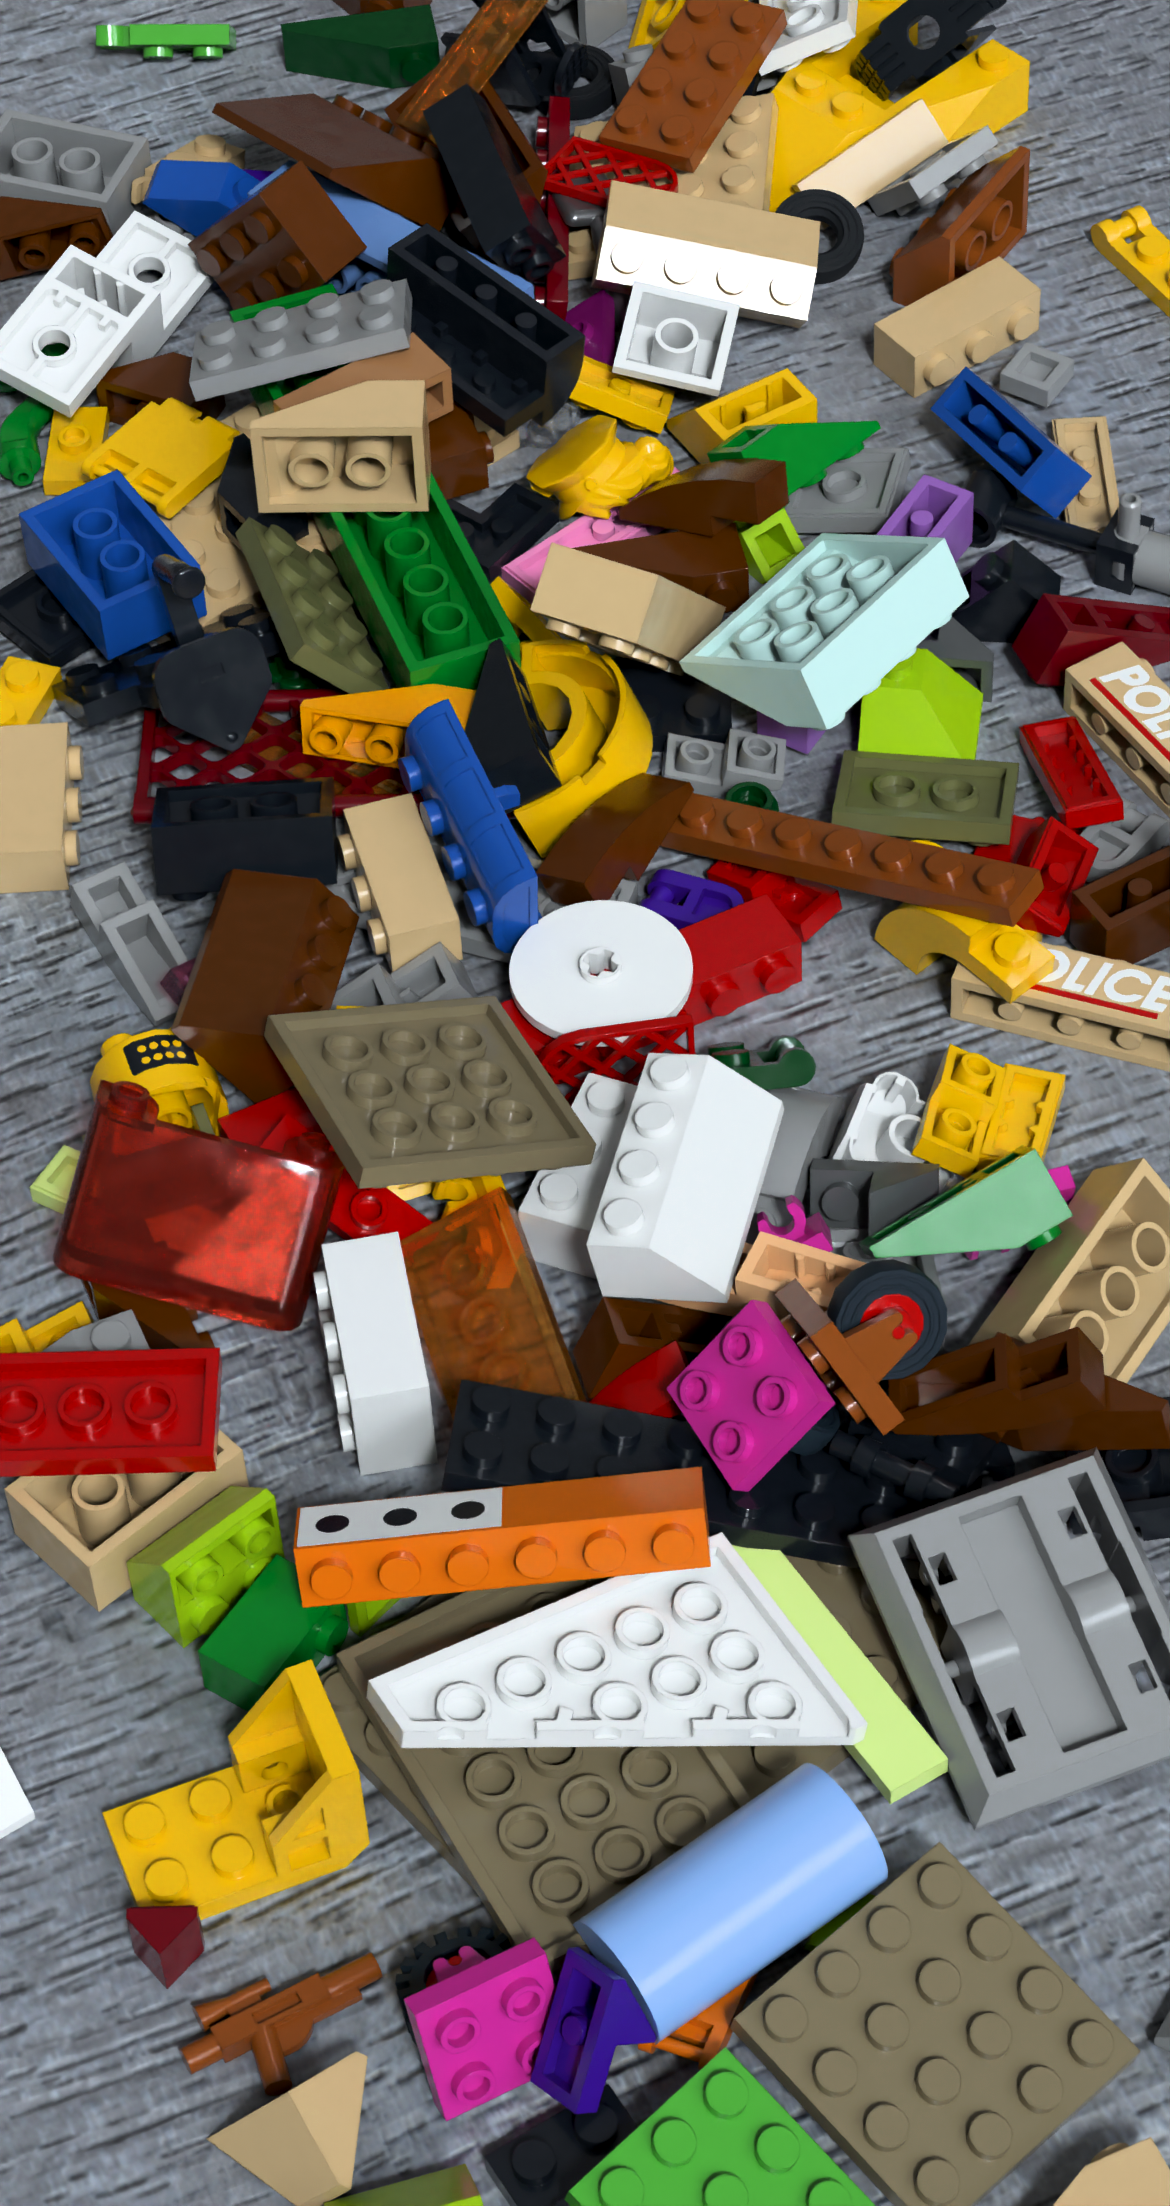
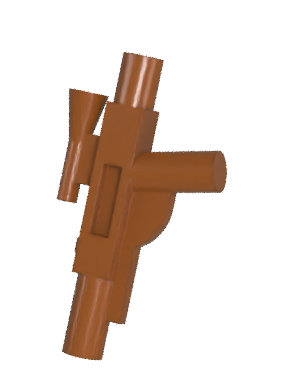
M369 1952L320 1977L319 1973H316L265 2000H262L260 1996L272 1990L266 1977L228 1997L192 2006L201 2029L204 2032L210 2029L211 2033L179 2048L181 2058L192 2075L222 2059L227 2063L253 2050L265 2094L269 2096L283 2094L290 2090L293 2085L285 2057L296 2052L307 2043L312 2035L315 2023L363 2000L359 1989L383 1978L381 1969L373 1954ZM228 2014L229 2018L217 2023Z

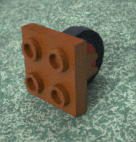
M894 1259L871 1261L851 1271L835 1288L825 1312L796 1278L774 1294L789 1313L780 1322L800 1351L805 1354L814 1366L815 1371L829 1390L841 1402L857 1424L868 1417L884 1436L905 1420L878 1383L883 1380L902 1379L921 1370L940 1350L947 1332V1307L938 1286L916 1266Z

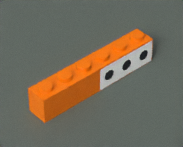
M702 1466L297 1508L293 1546L303 1608L711 1567L709 1525Z

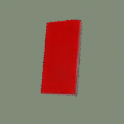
M1052 816L1029 835L1017 861L1018 865L1040 870L1044 889L1016 924L1023 929L1060 937L1064 934L1071 918L1072 892L1084 886L1099 848Z

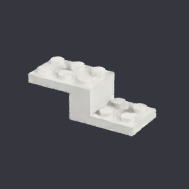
M134 211L96 258L70 245L0 330V380L71 418L111 367L116 368L154 357L215 281L212 276L203 271L195 253L188 246V243L192 240ZM157 270L163 274L162 278L152 283H145L136 278L139 273ZM63 343L69 347L68 351L60 356H47L41 352L46 345Z

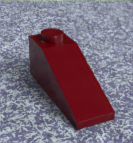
M1043 593L1011 647L1026 667L1027 675L1036 684L1045 687L1065 686L1066 668L1121 641L1139 658L1147 660L1151 666L1159 665L1170 661V607Z

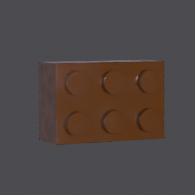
M302 160L233 207L188 243V246L195 253L200 267L205 273L212 276L229 298L233 310L319 287L367 248Z

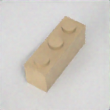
M998 256L874 323V365L909 395L916 398L960 374L965 367L971 368L978 363H982L994 354L1020 340L1028 338L1031 334L1038 331L1041 289Z
M68 722L0 726V894L69 890L70 866L80 865L78 830H72V823L82 822L81 791L79 787L74 788V780L84 779V758L82 746H72Z
M412 793L343 809L345 834L336 836L338 852L344 870L354 869L357 877L351 878V883L359 912L369 911L372 919L367 920L366 923L375 956L385 953L391 973H393L438 942H441L457 959L463 960L459 917Z

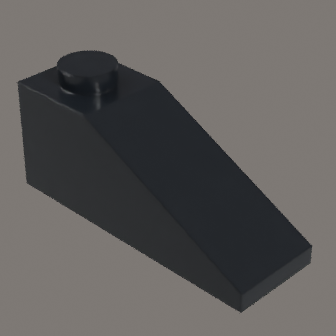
M499 638L489 645L465 733L492 787L516 785L520 793V805L504 810L508 814L562 786L526 675L502 639Z

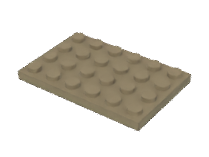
M603 1578L463 1592L336 1654L339 1671L500 1932L508 1937L510 1946L519 1945L534 1937L547 1955L552 1975L562 1970L567 1949L570 1947H579L588 1954L593 1955L573 1926L576 1921L751 1801V1797L716 1746L401 1748L366 1698L368 1680L604 1582Z

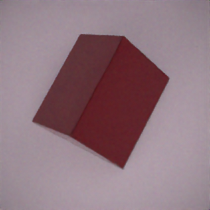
M195 1905L127 1908L126 1920L134 1953L168 1989L204 1952L205 1940L198 1907Z

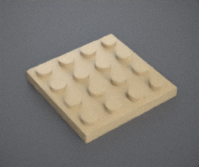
M774 93L742 96L694 173L672 168L677 173L678 193L769 211L779 110ZM595 121L587 125L576 126L574 136L600 143L599 135L608 121ZM575 150L571 153V156L577 155ZM606 158L589 161L592 167L609 164ZM579 162L570 164L569 171L584 169L582 163ZM638 167L621 170L624 177L641 174ZM614 172L605 173L608 179L616 178ZM666 177L653 179L657 186L671 184ZM646 181L631 183L648 187ZM590 225L580 227L569 226L568 280L593 277L597 256L593 246Z

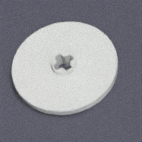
M585 901L562 907L538 920V924L532 925L521 936L510 959V990L517 1008L527 1021L541 1032L555 1039L563 1034L580 1029L674 1017L681 1011L691 992L693 984L692 955L680 931L658 913L623 901ZM629 1036L616 1037L615 1039L623 1043ZM601 1041L596 1047H608V1045ZM581 1042L575 1045L583 1046L586 1042Z

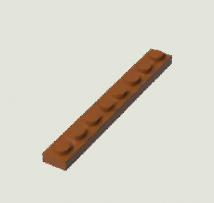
M696 793L691 794L660 845L661 847L1010 927L1016 925L1044 889L1040 870L1036 868Z

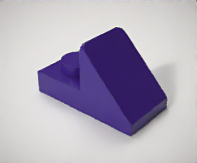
M579 1947L567 1949L530 2081L574 2114L596 2113L616 2046L654 2043L657 2037L626 1980Z

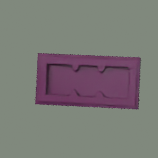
M602 289L567 311L566 322L585 335V356L613 367L615 360L614 299Z

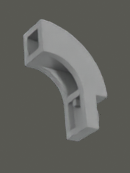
M800 1087L771 1089L769 1091L770 1094L782 1100L784 1113L746 1243L754 1244L759 1234L757 1214L762 1211L768 1216L770 1223L776 1227H785L791 1223L793 1216L786 1207L785 1198L793 1195L802 1203L810 1180V1168L813 1158H828L844 1100L842 1097Z

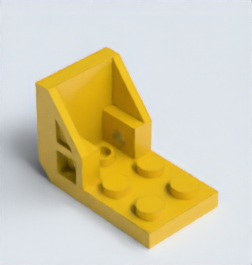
M312 1659L285 1668L227 1736L233 1766L102 1812L106 1830L136 1907L195 1905L198 1907L200 1920L346 1868L370 1844L359 1769Z

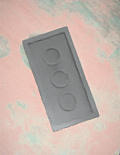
M387 279L375 280L363 286L359 291L340 296L336 293H325L312 298L305 305L289 309L280 306L270 307L260 311L254 318L234 323L230 320H220L207 325L202 331L195 334L189 384L195 401L409 348L413 298L407 279L394 282Z

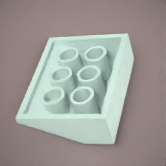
M821 533L681 659L679 663L683 672L785 726L813 728L816 731H823L841 723L845 718V712L864 695L876 690L881 684V679L899 662L910 658L916 652V646L933 630L949 622L952 617L951 613L970 596L945 538Z

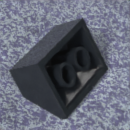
M334 777L157 788L151 822L157 896L172 895L174 899L181 901L201 899L208 892H219L225 874L232 869L315 878L325 886L337 884L338 848L336 841Z

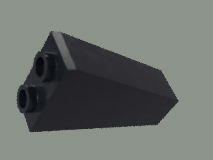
M466 83L422 112L485 254L504 270L518 275L526 281L540 279L551 272L554 264L566 257V254L486 100Z

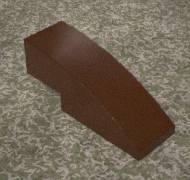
M759 458L724 459L690 467L668 476L619 508V518L621 520L711 537L718 534L734 521L759 525L789 503L786 462Z
M640 773L620 783L593 803L557 841L536 871L538 878L553 902L572 905L585 901L610 900L623 878L639 881L693 793L694 788L691 783Z
M1079 1327L1019 1347L1004 1333L934 1357L924 1368L905 1378L888 1380L889 1399L905 1419L892 1429L895 1434L935 1436L982 1434L1023 1429L1068 1420L1106 1409L1103 1354Z

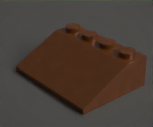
M312 93L220 102L215 104L212 111L215 115L298 162L302 160L307 167L421 225L428 223L439 232L458 196L456 187L438 148L425 142L420 151L422 139L397 126L389 134L394 124L368 110H365L362 118H360L364 108L336 94L332 103Z

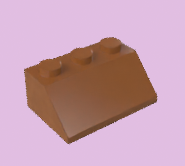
M1023 146L1017 147L970 174L958 188L954 187L951 189L940 209L932 218L927 217L922 222L918 233L905 248H899L894 254L889 269L890 277L893 278V302L908 306L998 256L1002 259L1006 257L1027 232L1030 149Z

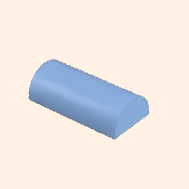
M804 1763L580 1918L573 1926L595 1958L626 1980L656 2034L657 2039L654 2042L656 2045L885 1883L888 1878V1869L885 1857L873 1831L850 1797L822 1769L814 1764Z

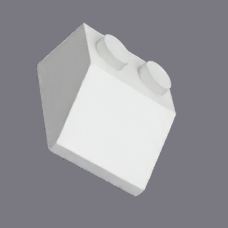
M634 281L612 373L719 397L740 305Z

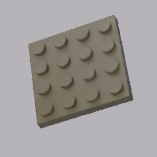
M496 996L268 1015L264 1032L265 1039L358 1189L385 1188L392 1185L430 1181L442 1182L449 1179L486 1175L500 1176L505 1173L543 1169L557 1170L562 1167L590 1165L592 1163L596 1148L595 1141Z
M938 1842L733 2019L730 2027L894 2206H975L1130 2066L1141 2052L941 1842Z

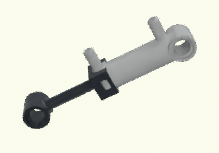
M981 469L974 471L963 484V489L974 493L972 543L969 547H987L994 542L999 532H1004L1008 528L1095 554V585L1127 595H1131L1137 585L1170 595V535L1154 531L1155 518L1141 515L1142 500L1139 495L1135 493L1123 494L1119 498V507L1104 532L1100 533L1015 507L1018 500L1015 487L1002 474L993 470Z

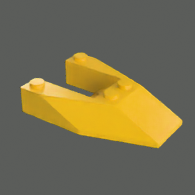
M858 0L855 38L851 39L845 47L832 53L821 51L804 58L797 67L784 72L777 83L768 91V93H774L779 108L769 211L775 212L784 200L796 193L792 185L918 99H923L948 142L987 125L994 134L1028 111L1030 61L991 39L894 103L889 99L882 101L877 97L876 92H871L868 86H864L860 82L861 80L855 69V59L860 50L882 33L878 28L880 23L907 0ZM918 22L909 29V38L914 46L918 44Z

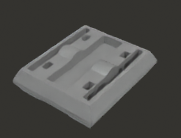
M1097 1447L848 1535V1542L936 1744L948 1758L949 1774L974 1830L1041 1805H1049L1154 1766L1158 1762L1170 1758V1690L1167 1695L1161 1683L1170 1685V1605ZM1073 1511L1083 1535L1070 1539L1066 1522ZM1092 1531L1101 1534L1098 1543ZM913 1553L917 1554L921 1563L918 1573L922 1583L925 1586L930 1585L934 1596H931L933 1608L937 1615L943 1613L948 1624L940 1646L946 1660L945 1663L923 1616L924 1611L900 1559ZM938 1568L945 1577L952 1575L954 1581L940 1586L938 1583ZM1143 1664L1154 1689L1140 1693L1137 1687L1136 1674ZM952 1678L956 1682L965 1705L982 1701L988 1715L986 1728L992 1740H999L1003 1749L999 1751L1000 1760L1005 1770L1012 1769L1011 1773L996 1778L967 1709L959 1698ZM1012 1712L1023 1737L1009 1742L1006 1737V1721Z

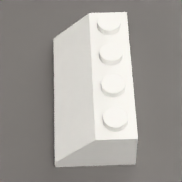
M648 1053L586 1244L602 1296L728 1303L784 1113L782 1100L710 1055Z

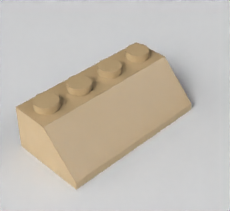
M611 180L591 287L631 295L634 281L739 304L738 316L801 328L807 322L818 264L821 222Z
M1144 1157L1094 1169L1068 1204L1073 1216L1058 1224L1062 1233L1049 1243L1036 1249L968 1345L995 1337L997 1332L1006 1333L1008 1336L1025 1343H1031L1079 1327L1102 1352L1104 1375L1126 1384L1128 1383L1170 1321V1189Z

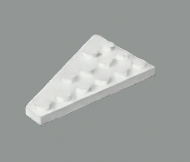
M722 1532L709 1537L711 1567L613 1577L368 1680L366 1696L401 1748L854 1745L864 1740L868 1725Z

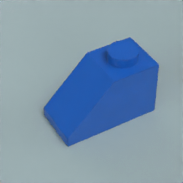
M161 160L155 167L143 204L197 237L229 210L248 198L247 193L261 181L229 162Z

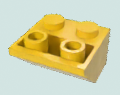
M786 368L754 380L667 419V428L700 464L710 462L707 455L708 452L745 426L817 423V398Z

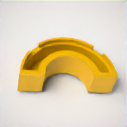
M548 639L522 644L521 669L526 675L541 721L548 731L568 728L557 745L551 750L562 786L514 810V815L541 858L547 857L557 841L575 820L600 797L620 783L640 773H646L652 756L653 735L650 722L621 670L606 653L604 655L595 653L590 650L587 643L576 640Z

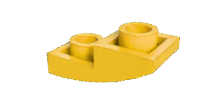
M949 1044L927 1099L911 1154L930 1163L939 1164V1167L964 1178L970 1177L979 1163L987 1124L998 1107L1006 1068L992 1063L980 1054L970 1053Z

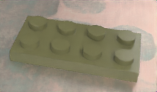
M248 517L235 534L289 660L349 694L389 689L380 670L383 667L382 662L368 644L366 639L368 631L354 613L351 606L354 602L353 598L343 588L337 575L339 569L336 563L327 554L318 549H313L312 552H309L300 547L293 537L281 527L272 524L268 528Z

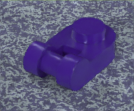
M659 869L653 874L648 884L647 892L649 897L642 899L638 905L658 913L680 930L743 904L744 900L735 888L726 884L670 869ZM679 902L684 903L683 906H680V905H677V904H678Z

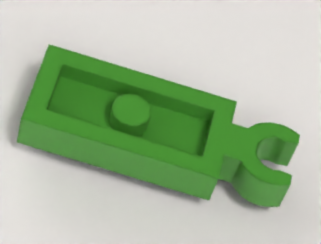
M230 24L96 25V46L100 47L101 50L136 49L137 51H143V58L173 59V51H193V58L222 59L223 50H236V30Z

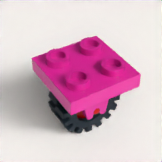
M470 1926L457 1928V1938L448 1940L445 1931L433 1935L436 1943L435 1946L430 1948L424 1942H421L413 1948L416 1959L405 1957L400 1964L402 1974H396V1992L408 2032L411 2034L412 2041L418 2047L435 2106L445 2121L529 2082L531 2079L556 1991L547 1955L534 1937L519 1945L510 1946L509 1939L504 1933L495 1938L491 1928L481 1927L477 1936L472 1937Z

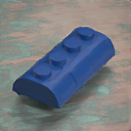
M445 699L424 709L407 727L404 739L405 757L398 759L400 775L407 791L411 793L419 790L424 800L420 802V813L426 831L431 837L440 834L446 845L441 848V853L450 879L452 881L463 879L468 891L463 893L464 903L472 924L475 927L485 924L496 948L504 953L512 954L521 936L532 925L538 924V920L542 918L538 910V876L504 811L520 805V793L516 785L492 787L449 699Z

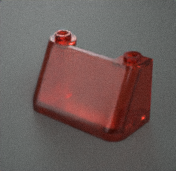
M101 1080L53 1252V1262L66 1274L78 1279L275 1331H291L298 1328L303 1321L314 1282L313 1272L317 1271L322 1253L321 1244L325 1242L345 1168L327 1137L317 1132H305L300 1137L288 1139L284 1144L282 1153L158 1120L159 1105L150 1096L146 1088L129 1081L112 1083Z

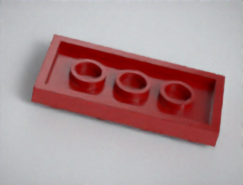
M220 1348L0 1353V1477L216 1471L222 1380Z

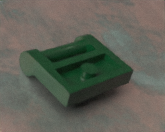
M792 1035L776 1037L770 1043L768 1049L749 1051L744 1048L743 1042H725L707 1046L708 1055L764 1090L805 1085L812 1080L816 1071L814 1058L804 1049L802 1043Z

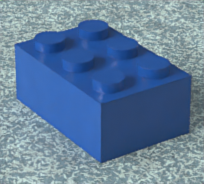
M118 469L19 513L28 564L108 661L172 631L152 572L154 558L158 555L168 554L189 566L197 567L199 570L201 568L199 563ZM203 589L198 596L192 599L198 619L207 615Z

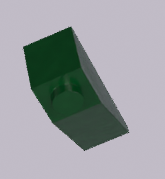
M430 4L281 24L286 71L394 89L413 86L440 64L439 42Z

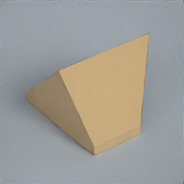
M355 2051L210 2136L207 2140L293 2205H324L323 2203L346 2193L352 2187L368 2056Z

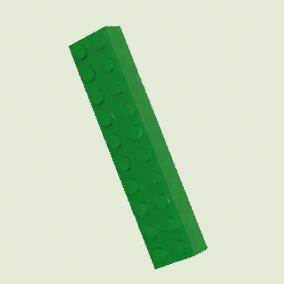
M332 283L229 311L230 321L234 323L254 318L260 311L270 307L280 306L289 309L305 305L312 298L321 294L336 293L338 295ZM349 363L252 387L249 390L262 416L274 413V400ZM432 472L430 478L429 511L310 512L397 688L439 684L477 690L489 645L499 638L502 639L521 668L520 640Z

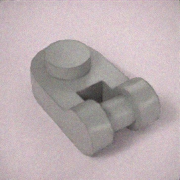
M1120 796L1123 800L1124 820L1091 825L1080 834V836L1099 848L1086 881L1092 883L1148 856L1151 852L1159 851L1169 837L1170 821L1155 813L1148 817L1136 811L1137 805Z

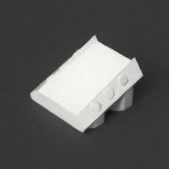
M885 1072L879 1075L873 1084L864 1083L860 1085L846 1110V1115L828 1159L933 1164L911 1154L926 1105V1101L919 1099L918 1089L912 1080L896 1072ZM939 1167V1194L960 1183L963 1177Z

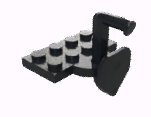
M158 555L152 563V572L172 630L169 634L171 641L168 640L153 647L149 643H145L118 656L119 660L98 667L96 663H90L69 670L65 674L67 680L51 686L58 707L89 727L142 706L152 709L160 708L163 717L170 724L226 750H237L243 745L272 684V675L266 658L286 650L270 613L258 606L254 607L250 603L231 607L221 613L222 620L202 627L192 599L198 596L204 589L205 576L203 572L197 567L189 566L171 555Z

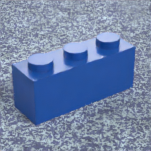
M965 367L930 408L1021 493L1055 519L1092 477L1090 473L1004 396L968 367Z

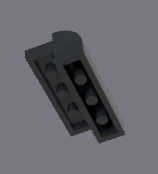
M428 223L388 248L387 280L394 282L407 279L413 298L411 333L414 332L451 368L453 400L503 437L530 419L541 427L552 419L565 404L579 379L584 358L585 335Z

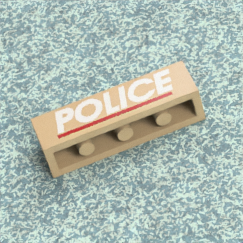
M1121 641L1065 669L1063 710L1070 717H1076L1081 728L1170 818V688L1155 674L1153 667L1147 660L1139 658Z
M1039 942L1055 955L1053 971L1010 1004L960 962L957 963L951 978L950 1018L1170 1072V973L1131 964L1124 960H1114L1072 950L1065 946Z

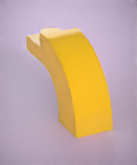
M905 902L883 917L874 937L875 941L916 975L945 954L968 968L1010 1004L1053 971L1055 955L1017 924L1014 927Z

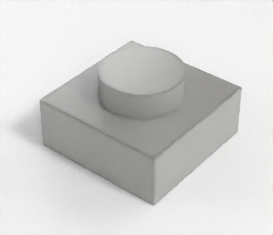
M1026 342L1000 373L999 390L1047 408L1073 377L1074 359Z

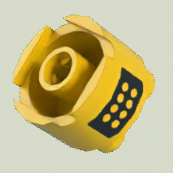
M171 1028L154 1029L133 1036L121 1033L113 1035L102 1044L100 1049L102 1058L94 1067L90 1078V1087L112 1151L118 1156L119 1153L130 1154L193 1137L194 1130L190 1106L200 1103L204 1104L216 1138L220 1137L217 1119L229 1115V1109L216 1071L203 1057L171 1031Z

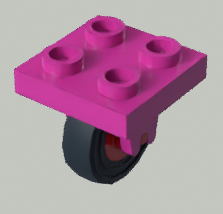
M751 1300L666 1388L732 1490L749 1492L788 1451L803 1456L817 1453L833 1438L841 1424L835 1401L827 1391L826 1385L820 1381L813 1370V1366L805 1359L768 1302Z

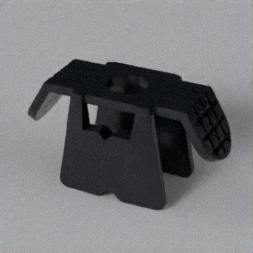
M472 0L502 37L483 36L472 32L461 34L445 32L441 37L442 43L446 46L445 59L465 44L503 103L509 105L534 107L538 106L541 101H549V96L566 97L568 91L570 92L573 88L574 82H577L580 73H583L588 66L586 45L574 42L566 49L542 0ZM530 39L536 43L546 42L553 53L530 51L527 42ZM536 67L542 68L538 78L532 82L527 71Z
M907 0L880 23L878 28L882 33L860 50L857 55L855 69L862 84L868 86L871 92H876L877 97L882 101L891 98L894 91L912 76L915 77L920 85H923L967 56L997 29L993 24L969 30L985 16L999 10L1007 0ZM927 15L938 23L940 35L934 46L923 50L912 44L909 38V29Z

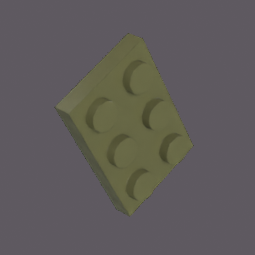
M844 750L832 809V824L886 836L908 837L911 840L963 841L980 847L993 844L1010 845L1018 788L1019 763Z

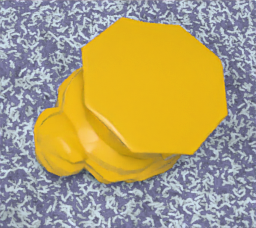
M596 415L568 430L555 445L540 455L529 469L526 478L530 482L532 490L545 497H550L553 494L559 500V518L561 520L569 519L576 512L607 520L612 515L611 508L624 506L629 502V498L634 497L651 484H656L672 474L674 460L669 448L656 438L649 436L640 437L635 443L620 442L616 437L617 419Z

